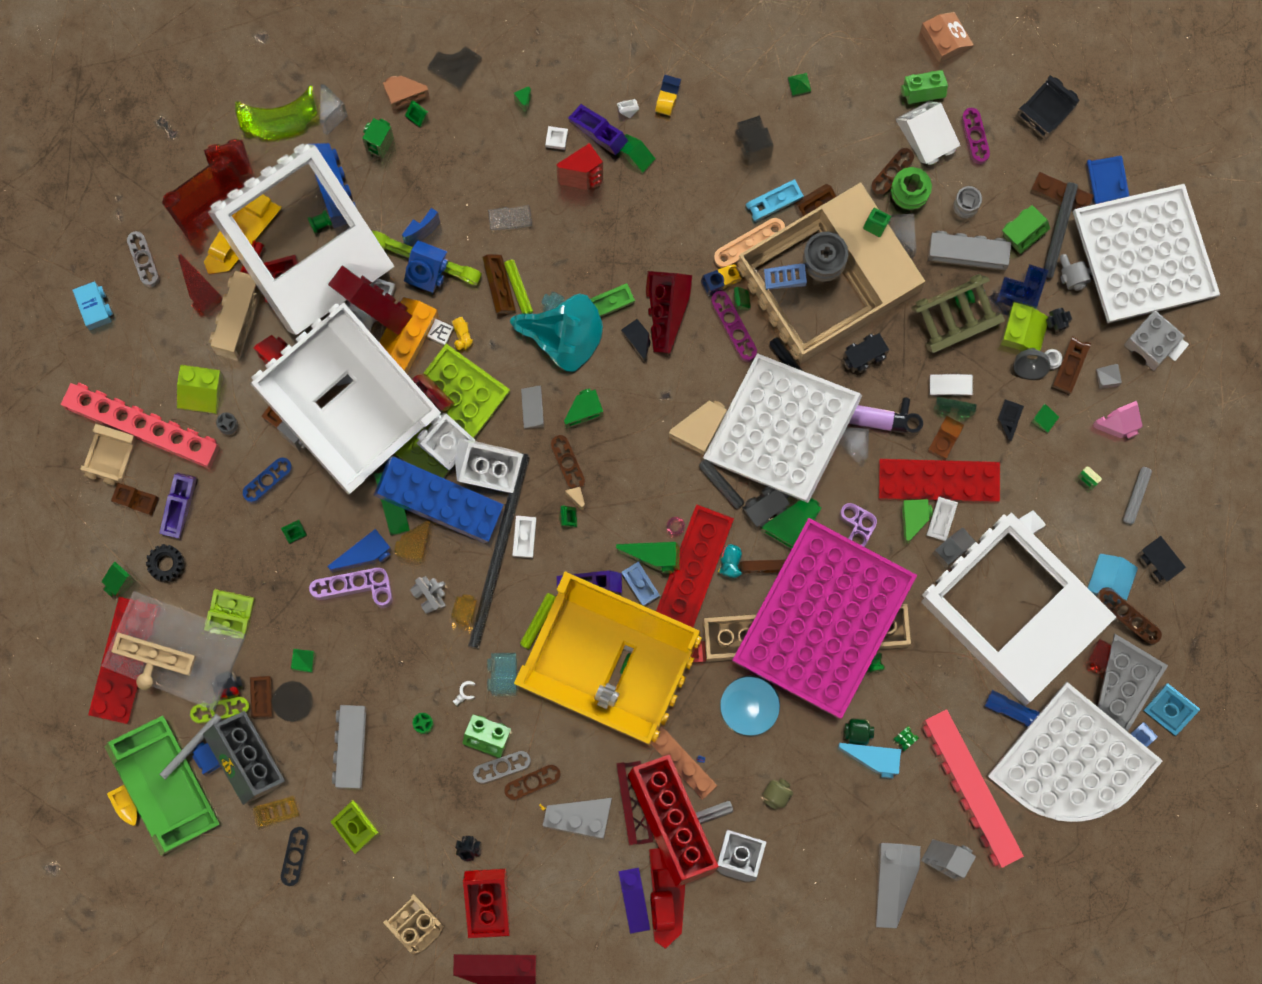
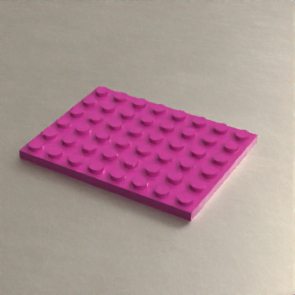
M808 518L732 662L842 719L917 575Z

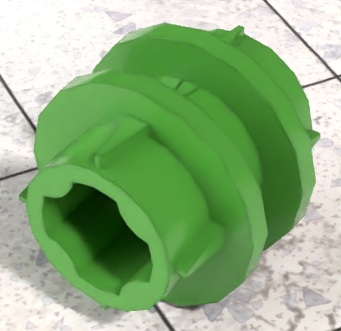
M908 167L902 169L893 179L891 187L892 199L903 209H919L929 199L932 189L931 179L920 168ZM907 186H915L916 191L909 192L908 190H906Z

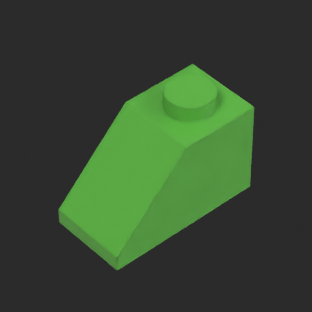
M928 499L903 501L904 544L909 543L927 524L929 517H932V505H928Z

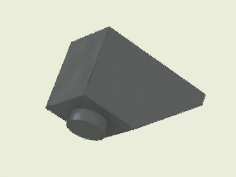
M961 528L936 548L932 554L947 568L976 541L964 528Z

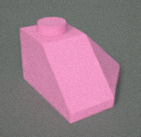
M1137 401L1112 411V413L1107 415L1108 418L1101 417L1093 424L1094 428L1119 438L1127 436L1128 439L1138 435V431L1143 427Z

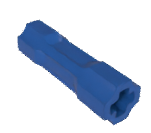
M994 690L990 692L985 703V707L1024 723L1027 727L1040 713L1008 699Z

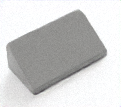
M541 386L521 389L524 429L544 427Z

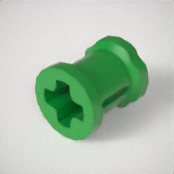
M326 210L312 218L310 216L307 217L314 234L325 226H333Z

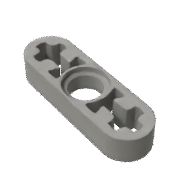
M132 232L127 237V243L140 280L145 286L154 287L159 282V275L147 241L142 233ZM135 237H138L140 240L141 250H138L135 243H132ZM145 254L149 257L146 264L138 263L140 255ZM148 268L150 274L155 275L152 277V281L149 282L148 279H145L147 274L144 269Z
M518 751L478 765L474 769L473 776L478 783L485 784L527 769L531 764V758L528 753ZM519 755H522L523 758L527 757L524 766L518 763L514 765L516 769L511 770L509 758H512V762L518 760ZM499 762H506L508 764V770L505 773H499L496 770ZM493 764V771L496 776L492 777V773L486 775L485 780L477 777L480 769L484 771L491 770L489 765Z

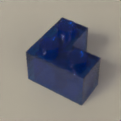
M1029 264L1023 282L1004 277L996 301L1012 306L1013 302L1036 309L1049 270Z

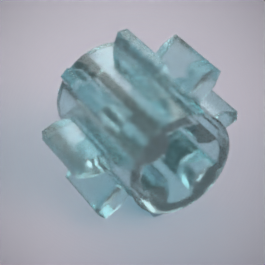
M551 292L550 296L545 294L541 301L542 305H544L543 311L546 312L557 308L563 303L565 298L556 292Z

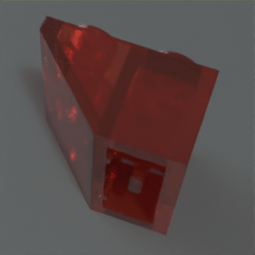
M232 139L227 144H214L204 150L215 183L253 173L248 151L243 140Z

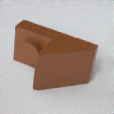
M946 416L928 451L946 460L964 424Z

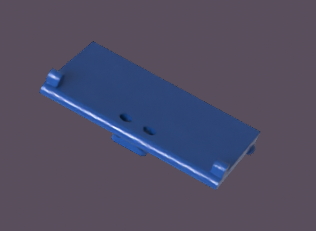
M1122 156L1093 161L1087 160L1092 194L1094 195V205L1130 196Z

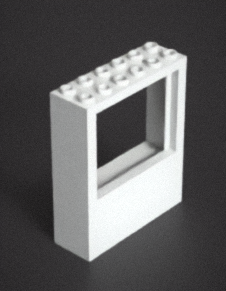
M303 143L293 149V154L289 156L284 155L277 160L278 164L274 167L268 166L260 172L261 176L258 178L252 177L244 182L245 186L242 189L238 190L236 188L227 194L228 198L224 201L218 200L210 206L211 210L208 211V214L287 331L295 335L329 313L328 310L336 303L340 305L347 300L328 285L342 265L358 277L363 275L371 282L395 267L317 147L309 144L304 145ZM308 163L350 228L274 280L231 215Z
M1011 512L1008 516L1004 514L993 525L995 527L994 530L989 528L979 539L981 543L975 542L967 550L965 558L959 557L951 566L953 570L951 572L946 570L936 581L938 583L936 586L932 584L922 594L924 599L921 603L1023 706H1026L1116 616ZM1010 533L1064 588L997 652L943 596L996 544Z

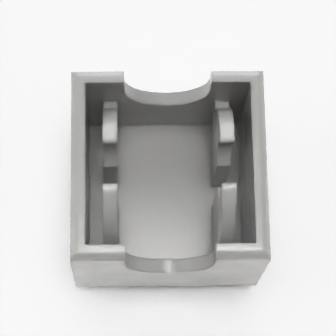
M1154 310L1131 335L1124 346L1131 352L1136 351L1142 355L1147 362L1146 365L1155 371L1182 341L1185 335Z

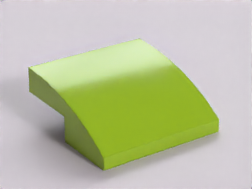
M215 589L204 631L245 639L255 597Z

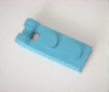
M794 179L746 203V207L748 210H751L754 222H758L764 217L803 199L804 195ZM763 204L765 209L759 211L757 206Z

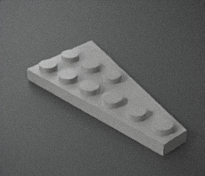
M1114 633L1097 707L1128 732L1168 665Z

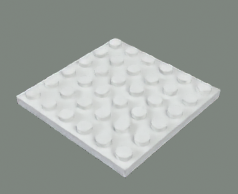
M1185 184L1086 206L1073 211L1107 323L1152 313L1154 310L1160 311L1220 295Z
M757 353L703 458L712 464L808 503L862 395Z

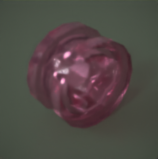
M672 517L668 520L667 531L669 534L679 536L683 533L685 524L681 518ZM675 521L678 522V525L681 524L678 531H673L674 528H670Z

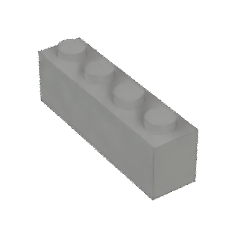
M936 231L935 233L932 232L930 237L928 261L1006 270L1009 266L1011 242H1006V239L1003 238L989 240L985 236H975L973 238L967 237L963 233L949 235L945 231Z
M340 705V710L336 711V722H339V731L335 730V743H338V750L334 751L333 763H337L336 771L332 773V784H335L337 789L362 790L367 709L365 706Z

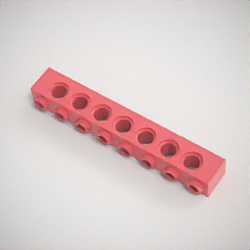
M70 383L61 402V406L64 409L114 430L134 435L138 440L211 469L220 449L218 444H216L217 440L209 436H205V438L197 436L198 432L189 428L186 431L180 429V425L173 421L168 423L161 421L162 418L156 414L151 413L150 416L144 414V410L132 405V408L125 406V402L120 399H108L105 393L98 390L95 393L89 391V387L84 384L77 383L75 385ZM85 398H91L89 405H82V401ZM109 405L108 412L100 413L102 406ZM121 413H128V417L124 421H119V415ZM145 420V427L138 429L137 423ZM158 428H164V433L161 436H155V431ZM176 436H183L181 443H173V439ZM195 443H200L201 448L199 451L194 452L191 450Z

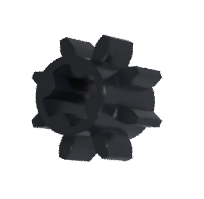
M1058 308L1049 312L1050 317L1046 319L1049 328L1053 327L1055 332L1070 327L1069 323L1072 320L1070 311L1065 312L1063 308Z
M463 836L462 841L457 840L456 855H459L464 861H473L475 856H480L481 842L477 841L473 836Z

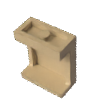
M95 424L93 429L95 435L84 466H81L80 470L85 473L84 476L93 480L96 477L102 478L104 483L113 486L115 483L122 484L137 439L134 435Z

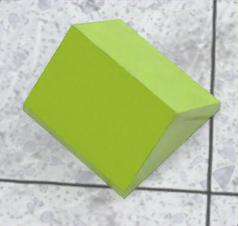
M354 800L330 821L354 854L380 836V833Z

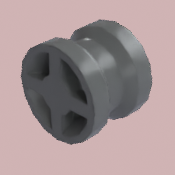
M225 412L218 416L216 424L221 433L232 435L237 431L238 421L234 415Z

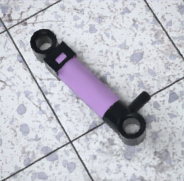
M904 397L900 413L858 405L849 424L904 433L911 437L920 433L923 427V419L919 414H908L910 398ZM915 421L917 428H909L907 422Z

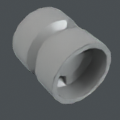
M966 186L959 190L953 204L954 211L959 217L971 218L976 215L982 203L980 191L972 186Z

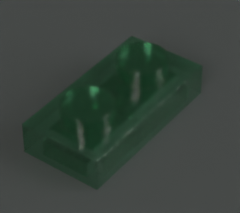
M937 397L934 404V409H938L940 413L950 414V412H954L964 418L973 416L977 404Z

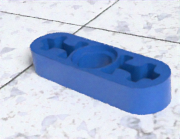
M283 457L275 460L244 487L243 497L249 503H257L291 474V462ZM280 463H282L283 465L287 463V470L285 472L283 470H280L277 473L280 477L277 479L275 474L271 472V470L274 469V471L277 472L280 469ZM266 475L273 477V483L269 486L262 484V479ZM258 482L259 485L264 489V491L261 492V490L258 489L255 492V494L257 495L255 498H253L252 496L248 498V491L250 489L252 491L256 490L258 486L255 484Z

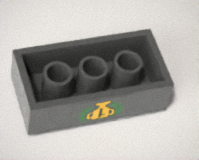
M245 711L213 724L203 733L204 738L243 805L274 791L285 782Z

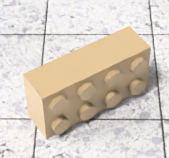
M235 270L234 276L231 275L229 278L228 287L230 288L228 294L223 296V309L216 317L215 324H217L215 332L211 333L209 343H211V347L216 355L239 361L261 291L250 274Z

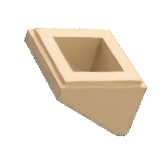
M581 488L565 490V494L581 510H584L585 503Z

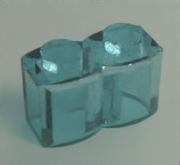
M491 653V658L487 659L488 671H491V679L487 681L488 691H491L492 696L517 695V686L514 684L517 677L516 653Z

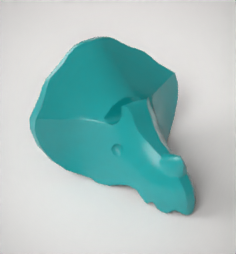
M581 293L570 297L553 310L540 314H519L510 319L511 325L517 332L533 338L540 348L547 352L557 366L571 372L576 371L592 356L600 343L603 330L602 320L597 307L587 295Z

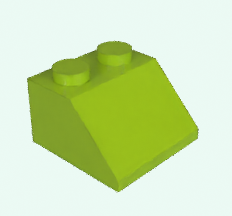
M1013 302L1000 345L1021 351L1030 348L1041 351L1048 325L1046 321L1048 316L1033 307Z
M180 365L177 382V409L217 414L223 380L222 372L215 369Z

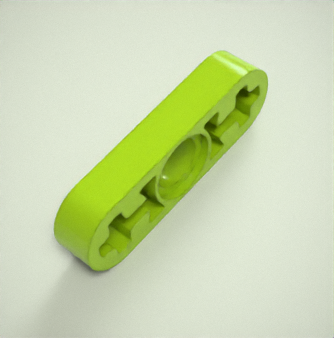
M243 697L199 704L191 709L190 717L198 724L207 723L211 719L209 718L210 715H203L202 719L199 720L195 716L198 713V709H201L202 712L209 711L207 707L211 706L210 712L214 716L216 706L224 705L226 712L220 717L222 718L221 720H225L241 713L238 709H232L233 714H230L228 703H231L232 707L237 706L239 701L242 704H246V707L242 709V712L245 711L246 714L250 710V704Z

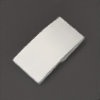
M930 375V395H973V375Z

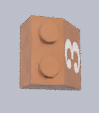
M955 12L939 14L922 24L920 31L939 64L974 46Z

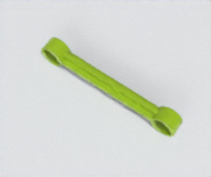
M372 230L383 250L386 249L407 258L410 257L413 247L390 239L381 232ZM448 261L447 267L443 271L459 277L462 281L471 285H477L482 275L481 272L474 268L460 266Z

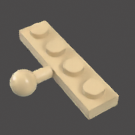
M117 633L111 651L114 654L146 663L143 674L139 675L136 680L137 686L142 690H147L152 686L153 679L151 674L154 666L190 676L196 659L194 655L121 633Z

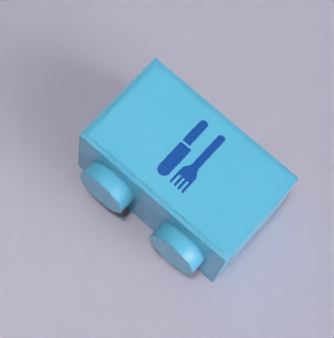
M94 281L73 289L84 323L89 331L112 322L110 316L113 314L109 304L105 305L103 300L106 295L102 286H98Z

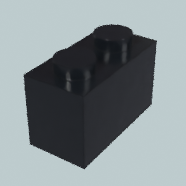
M1159 536L1139 552L1140 561L1146 567H1150L1153 571L1154 579L1163 585L1186 568L1162 536Z

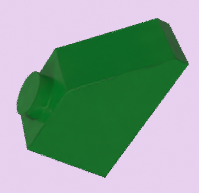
M585 389L579 392L580 395L576 396L564 420L565 428L604 416L596 389L592 391L591 389Z
M114 562L101 582L105 585L103 590L111 597L115 595L119 598L136 580L118 563Z

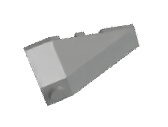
M892 843L879 844L876 927L897 928L920 868L921 846Z

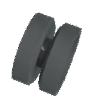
M819 232L812 236L806 243L803 255V264L805 263L807 274L815 280L822 282L832 281L839 277L846 266L849 255L848 246L844 239L832 232Z

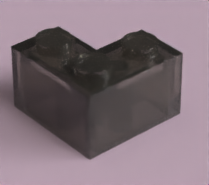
M760 115L738 122L737 130L734 131L737 141L742 143L743 148H741L743 158L748 159L749 164L771 158L774 145L768 128L763 126Z

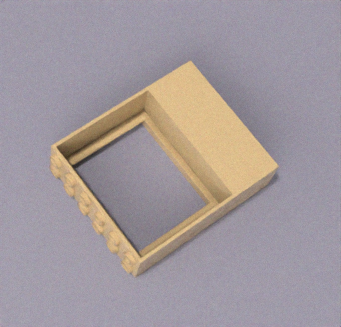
M861 182L739 255L737 269L740 276L747 279L749 282L747 286L752 294L756 293L759 298V306L763 311L766 310L768 312L770 323L773 327L777 326L782 342L784 344L788 343L791 348L789 350L790 354L795 360L798 359L800 364L921 292L924 286V278L888 224L881 237H877L863 229L872 209L878 208ZM817 231L818 233L832 232L844 239L848 246L849 255L843 272L866 307L808 342L803 343L770 290H766L765 282L759 275L756 267Z

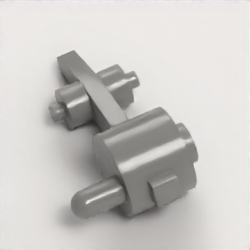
M1062 254L1060 256L1063 266L1061 270L1062 276L1060 277L1062 283H1066L1068 290L1075 289V291L1087 287L1086 284L1091 282V269L1086 267L1084 261L1070 264L1068 256Z

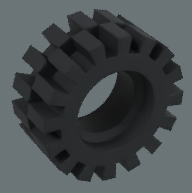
M161 544L162 546H156L154 550L151 549L150 555H147V570L158 581L172 582L173 579L179 578V574L183 573L182 569L185 567L183 562L185 561L182 554L171 545ZM163 556H169L173 560L172 567L167 571H162L158 568V561Z

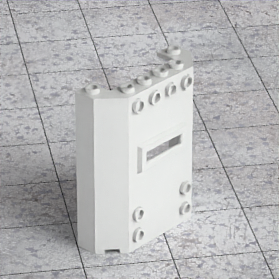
M343 302L340 306L338 303L328 310L330 315L323 321L319 318L311 325L313 330L308 334L304 331L296 338L298 343L293 347L288 345L280 352L283 355L278 360L273 358L265 365L267 369L264 372L259 370L251 377L253 382L250 385L343 490L350 494L371 473L423 427H426L441 412ZM348 374L353 382L321 409L315 402Z

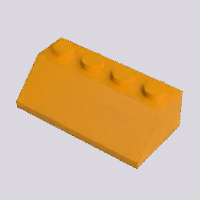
M403 297L401 303L408 307L407 312L412 315V318L399 335L386 328L379 343L408 374L435 319L439 315L437 309L421 301Z

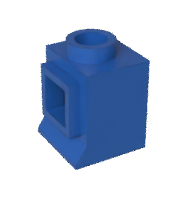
M202 742L195 747L194 756L192 757L199 769L202 770L204 776L221 767L208 743L204 744Z

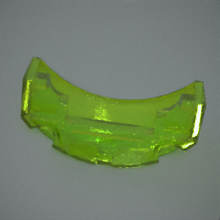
M311 85L308 86L307 90L299 98L287 105L264 109L251 107L237 101L235 102V112L240 129L244 132L256 134L259 138L280 139L292 136L306 128L311 119L315 118L317 106L313 86Z

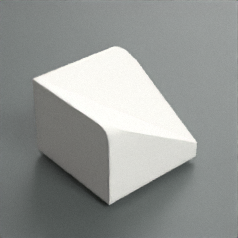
M1034 511L1019 519L1033 534L1046 526Z

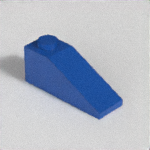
M374 529L327 567L331 572H337L374 564L379 560L383 562L390 556L389 553L392 550L378 531Z

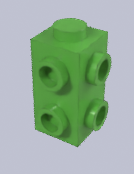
M943 70L917 75L912 74L905 76L904 85H901L902 96L906 97L908 104L946 98L948 84Z

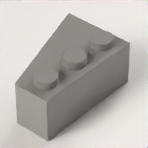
M612 798L548 805L543 828L604 840Z
M932 839L921 861L950 878L959 881L965 878L976 856L972 854L973 850L964 845L959 847Z

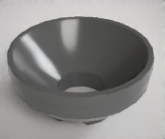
M1030 348L1020 352L1015 357L1014 370L1025 379H1039L1050 371V359L1042 351ZM1028 355H1035V356H1037L1038 358H1036V359H1029V358H1027V356H1028Z

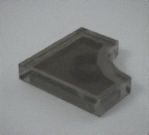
M466 46L455 54H444L438 51L427 66V69L460 90L482 57Z

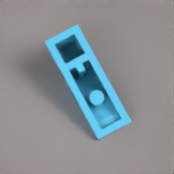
M846 743L838 744L840 751L875 773L881 774L882 778L893 779L894 775L897 776L899 774L901 749Z

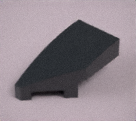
M636 319L621 331L645 362L648 358L647 352L651 343L650 335L640 321Z
M1005 399L998 419L1008 440L1012 441L1024 406Z

